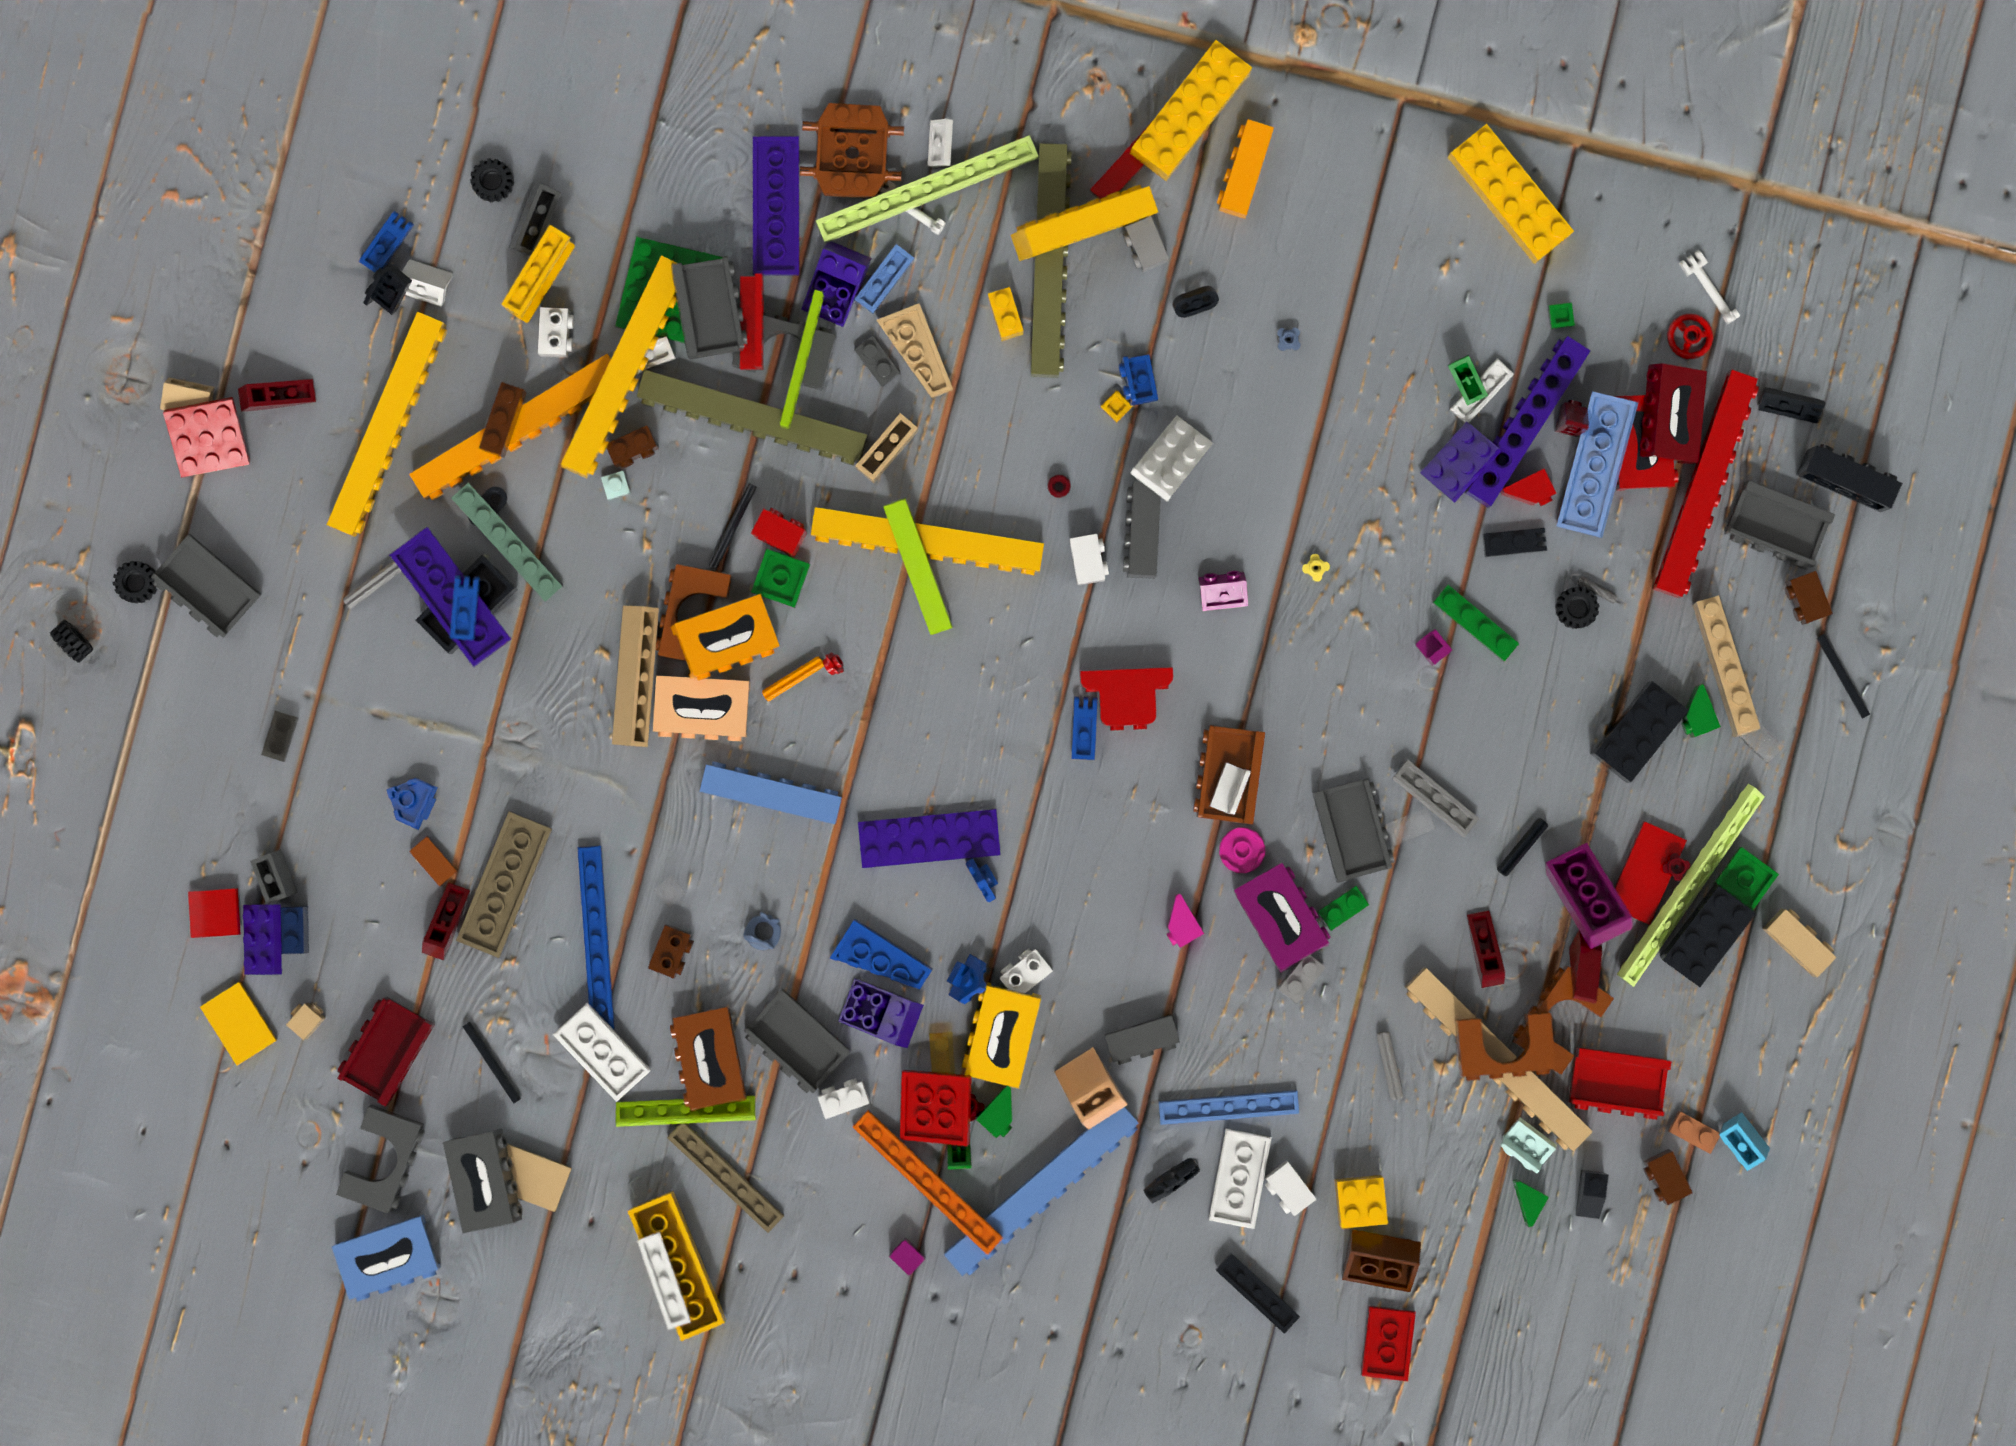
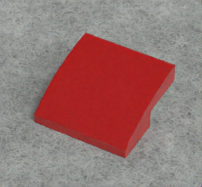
M238 888L188 892L191 938L241 935Z

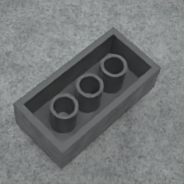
M1133 481L1132 487L1127 489V503H1131V510L1126 512L1125 526H1130L1129 533H1126L1124 540V549H1128V557H1124L1123 572H1127V578L1155 579L1157 576L1161 496L1144 483Z

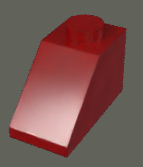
M1542 469L1503 488L1500 493L1503 496L1530 505L1539 503L1541 507L1553 501L1551 496L1555 495L1556 491L1545 469Z

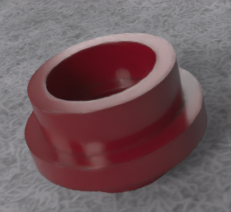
M1055 475L1050 478L1048 491L1052 496L1062 498L1070 491L1071 484L1066 476ZM1057 482H1061L1064 486L1060 491L1055 489Z

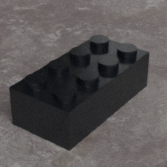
M1824 444L1817 445L1806 451L1796 474L1797 476L1878 512L1892 509L1903 484L1897 481V476L1887 472L1883 475L1875 471L1876 467L1867 463H1863V465L1854 462V457L1844 453L1840 456L1833 452V448Z
M483 555L463 573L464 576L470 577V584L472 586L474 577L480 578L479 596L493 614L518 590ZM429 607L416 619L420 626L447 653L453 654L459 648Z
M1650 681L1643 687L1591 752V755L1623 781L1631 783L1689 710L1655 682Z
M1715 882L1660 957L1669 966L1698 987H1701L1757 913L1746 903Z

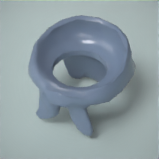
M760 912L761 916L753 917L747 924L743 934L744 939L757 950L774 949L781 936L780 920ZM766 922L772 926L773 935L770 939L760 940L756 937L754 930L759 923Z

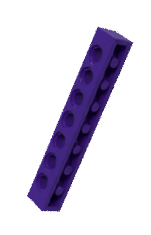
M1569 336L1556 342L1552 349L1555 352L1551 360L1546 358L1539 369L1542 371V374L1538 379L1534 377L1527 389L1530 393L1526 399L1521 397L1515 406V409L1518 410L1513 418L1509 416L1502 427L1505 429V432L1501 437L1497 435L1492 442L1501 450L1499 454H1503L1506 457V464L1504 466L1498 465L1494 459L1465 492V494L1487 508L1491 507L1591 351ZM1559 357H1564L1568 360V368L1564 369L1558 365ZM1551 376L1556 380L1555 388H1550L1546 385V377ZM1534 396L1542 397L1544 401L1543 407H1536L1533 404ZM1522 415L1530 417L1531 425L1529 427L1521 424L1520 418ZM1513 434L1518 437V446L1509 444V435ZM1485 473L1493 475V485L1484 483L1483 475Z

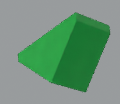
M1469 355L1448 364L1467 406L1488 396Z
M947 1144L948 1170L972 1167L970 1144L968 1146Z
M1518 1179L1512 1180L1525 1225L1532 1227L1549 1197Z

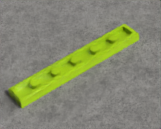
M814 290L780 421V427L789 429L791 426L824 299L822 291Z
M906 498L885 504L883 506L930 635L951 629L953 626Z
M755 1095L747 1096L745 1101L729 1102L697 1109V1111H691L690 1107H685L684 1099L616 1102V1127L756 1120Z

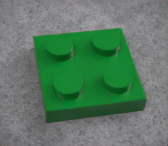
M766 549L751 593L761 594L762 597L795 608L810 564Z
M1739 847L1715 882L1754 909L1779 874L1747 850Z

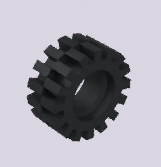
M488 158L487 161L482 160L478 166L475 165L473 167L475 170L474 172L471 171L472 178L470 183L474 192L482 200H487L490 203H493V201L500 202L502 198L506 199L508 197L507 194L512 192V186H514L513 174L505 163L500 162L498 159L492 160ZM489 172H496L501 177L500 185L495 189H488L484 186L483 179Z
M130 561L129 563H123L122 567H118L117 574L113 576L115 578L113 586L116 587L114 590L121 599L136 604L144 603L145 600L152 598V594L157 592L155 590L156 586L152 583L154 579L151 577L155 571L149 565L139 561ZM134 573L140 574L144 579V585L138 591L130 590L127 585L129 576Z
M1579 586L1564 591L1558 597V602L1555 605V608H1557L1556 615L1560 618L1559 621L1572 629H1581L1591 625L1599 614L1598 608L1600 605L1597 603V596H1594L1591 590ZM1573 599H1580L1586 605V611L1580 617L1573 616L1569 611V604Z
M67 620L60 622L50 632V636L57 642V645L78 663L93 651L92 645L83 637L84 635Z

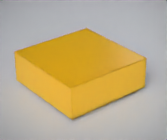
M1116 390L1100 407L1117 423L1133 406H1130V402L1125 400V397Z

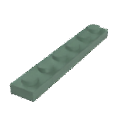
M469 482L451 497L545 602L562 587L560 582Z

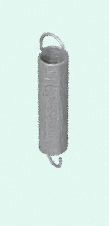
M1582 575L1575 582L1577 585L1591 590L1594 594L1613 604L1616 602L1617 594Z

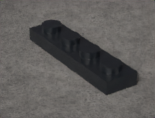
M1232 1253L1215 1269L1284 1334L1300 1318L1290 1306Z

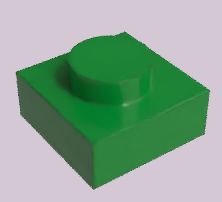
M1572 303L1548 306L1550 329L1575 326Z

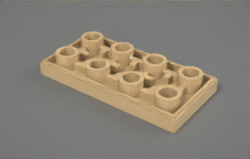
M507 1144L508 1156L513 1164V1179L518 1186L517 1197L556 1212L572 1167Z

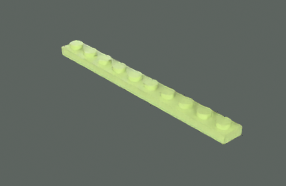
M1029 135L816 220V224L824 243H827L1038 159V154Z
M1748 784L1739 794L1738 799L1726 813L1719 827L1715 829L1708 843L1701 849L1697 859L1687 870L1679 885L1675 887L1668 901L1661 907L1659 914L1648 926L1647 931L1635 945L1628 959L1622 964L1617 975L1634 987L1764 799L1765 796L1754 786Z

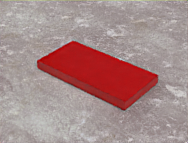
M1645 821L1642 823L1614 888L1632 918L1650 925L1672 876L1669 873H1664L1662 867L1668 863L1672 853H1677L1680 857L1687 840Z

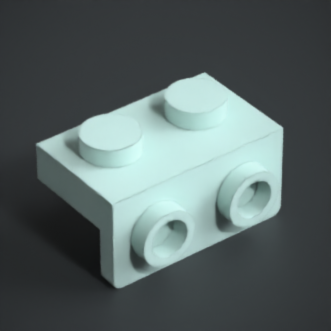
M1521 1117L1506 1132L1500 1144L1506 1154L1514 1156L1521 1161L1526 1169L1533 1170L1535 1173L1541 1170L1542 1164L1557 1147L1554 1142Z

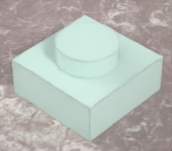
M624 471L601 477L608 500L630 494Z

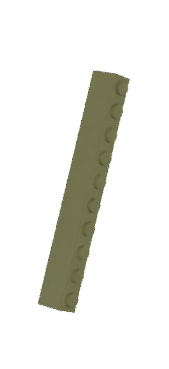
M1039 144L1037 220L1053 213L1058 214L1070 208V197H1065L1066 188H1070L1071 174H1066V167L1071 165L1072 151H1067V144ZM1068 245L1035 256L1031 377L1058 378L1059 372L1064 371V358H1060V349H1064L1065 335H1060L1061 326H1065L1066 312H1061V303H1066L1067 289H1062V280H1067V266H1063V257H1068Z
M648 370L643 372L637 393L638 399H641V404L654 407L655 404L664 406V411L674 414L679 410L685 412L686 417L695 420L703 417L708 419L707 423L721 427L722 423L730 425V430L743 433L744 430L753 432L752 436L765 440L766 436L774 438V443L787 446L788 443L797 445L796 449L809 453L810 449L819 451V456L832 459V456L840 457V462L853 466L855 462L858 463L861 460L868 438L867 434L795 413L790 428L780 427L783 413L781 409Z

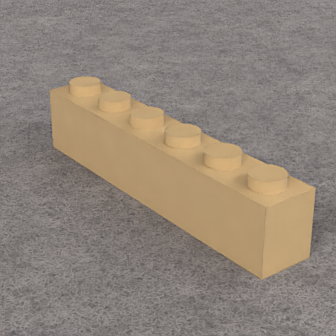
M1718 595L1696 602L1693 605V609L1733 736L1735 738L1755 732L1761 728L1720 597Z
M623 606L612 736L613 745L648 747L659 608Z

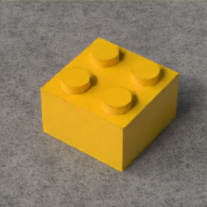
M1381 1175L1334 1179L1338 1221L1341 1229L1388 1224L1384 1178Z

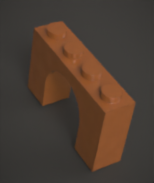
M676 564L675 569H671L669 575V582L672 583L671 592H666L664 605H668L667 612L662 614L660 620V628H663L662 637H657L656 650L659 651V656L686 661L678 637L673 635L671 626L678 623V611L681 604L687 598L697 594L728 599L732 581L731 575Z
M1564 966L1563 969L1561 967L1557 969L1552 977L1554 982L1550 988L1546 986L1539 996L1541 1001L1537 1006L1533 1005L1528 1013L1549 1012L1551 1007L1560 1001L1574 1000L1596 1016L1602 1017L1614 998L1598 987L1595 1004L1573 999L1571 968ZM1520 1024L1513 1033L1515 1038L1512 1042L1524 1049L1526 1045L1525 1024L1523 1026ZM1554 1042L1556 1069L1552 1070L1562 1075L1574 1055Z
M1551 1013L1524 1014L1526 1045L1521 1055L1509 1062L1494 1061L1486 1053L1483 1045L1480 1018L1455 1020L1459 1075L1466 1077V1081L1480 1080L1482 1075H1489V1079L1503 1078L1505 1073H1512L1513 1077L1527 1076L1526 1072L1536 1071V1075L1550 1074V1070L1556 1069Z

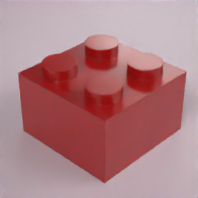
M771 507L769 511L763 508L751 534L753 537L795 558L807 535L804 524L793 518L790 521L783 519V513Z

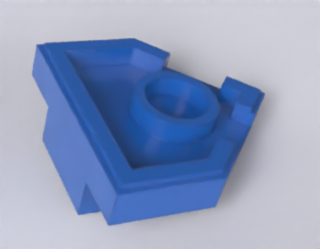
M413 778L401 785L386 789L394 808L393 812L396 820L419 830L423 820L428 819L436 799L433 797L438 787L421 779Z
M970 859L966 862V866L986 901L991 902L995 900L996 897L991 888L997 885L998 882L987 864L978 868L974 859Z
M969 954L965 964L957 961L947 979V982L953 985L948 995L966 1004L972 1000L973 995L984 992L986 990V982L983 981V974L986 972V963Z

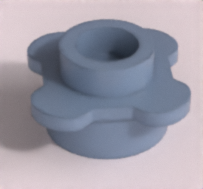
M1281 328L1278 330L1279 350L1293 349L1296 351L1300 348L1301 344L1298 342L1300 330L1298 328H1292V330Z

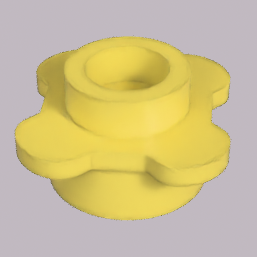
M1312 554L1310 561L1302 567L1303 573H1308L1316 582L1320 581L1323 573L1330 569L1329 563L1323 562L1318 554Z

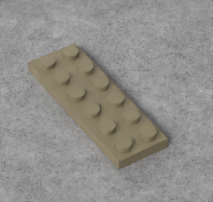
M510 811L508 812L456 941L497 958L501 957L552 828Z

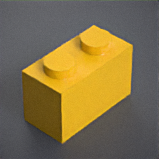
M1010 287L988 293V300L1001 341L1023 335L1024 330Z

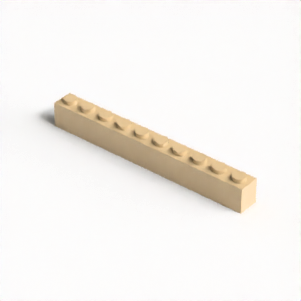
M1425 967L1405 986L1408 990L1406 995L1415 1004L1419 1001L1425 1007L1422 1011L1431 1020L1436 1018L1441 1023L1439 1028L1448 1036L1453 1034L1456 1037L1455 1020L1477 1018ZM1481 1022L1483 1045L1489 1057L1497 1062H1509L1516 1059L1517 1057ZM1532 1071L1526 1072L1527 1076L1513 1077L1512 1073H1505L1503 1078L1492 1079L1497 1085L1503 1083L1508 1088L1506 1094L1515 1102L1519 1099L1525 1105L1522 1109L1531 1118L1536 1116L1541 1121L1539 1126L1547 1134L1552 1132L1557 1137L1555 1142L1565 1151L1569 1148L1574 1152L1593 1132Z

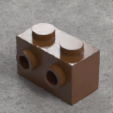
M647 425L609 442L607 446L614 466L617 468L621 466V469L633 465L634 460L640 457L646 459L653 456L655 451L659 449Z
M1816 571L1785 582L1787 586L1785 587V593L1795 606L1793 609L1794 616L1802 625L1833 614Z
M666 924L648 969L673 979L677 974L681 975L686 964L682 961L685 953H690L694 941L691 940L692 934Z
M1667 1149L1643 1161L1646 1166L1643 1168L1644 1173L1649 1181L1653 1180L1656 1186L1653 1191L1659 1202L1663 1201L1664 1204L1670 1205L1693 1194L1673 1151Z

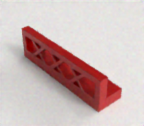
M755 273V276H740V307L743 315L740 327L741 330H745L747 336V344H744L743 351H740V370H764V277L762 273Z

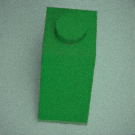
M1704 684L1695 686L1686 706L1689 711L1683 717L1684 721L1681 722L1685 734H1689L1691 738L1721 727Z
M1005 1086L987 1105L984 1111L976 1117V1120L996 1139L999 1135L1004 1137L1012 1129L1010 1125L1012 1122L1010 1086Z

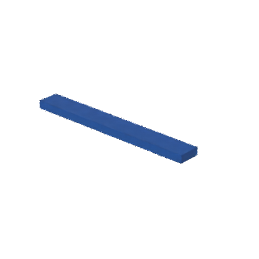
M577 847L589 1004L615 1031L602 847Z

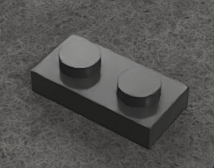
M873 336L854 349L881 387L900 374L899 370Z

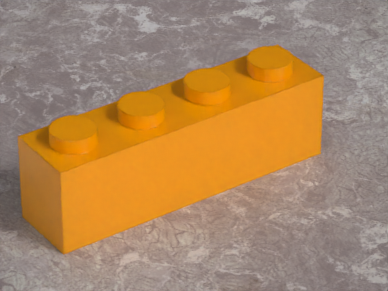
M1249 119L1246 125L1241 124L1237 138L1241 139L1239 147L1234 146L1230 160H1234L1232 169L1227 168L1223 180L1227 182L1225 191L1220 190L1217 204H1221L1219 211L1243 219L1246 218L1274 127Z

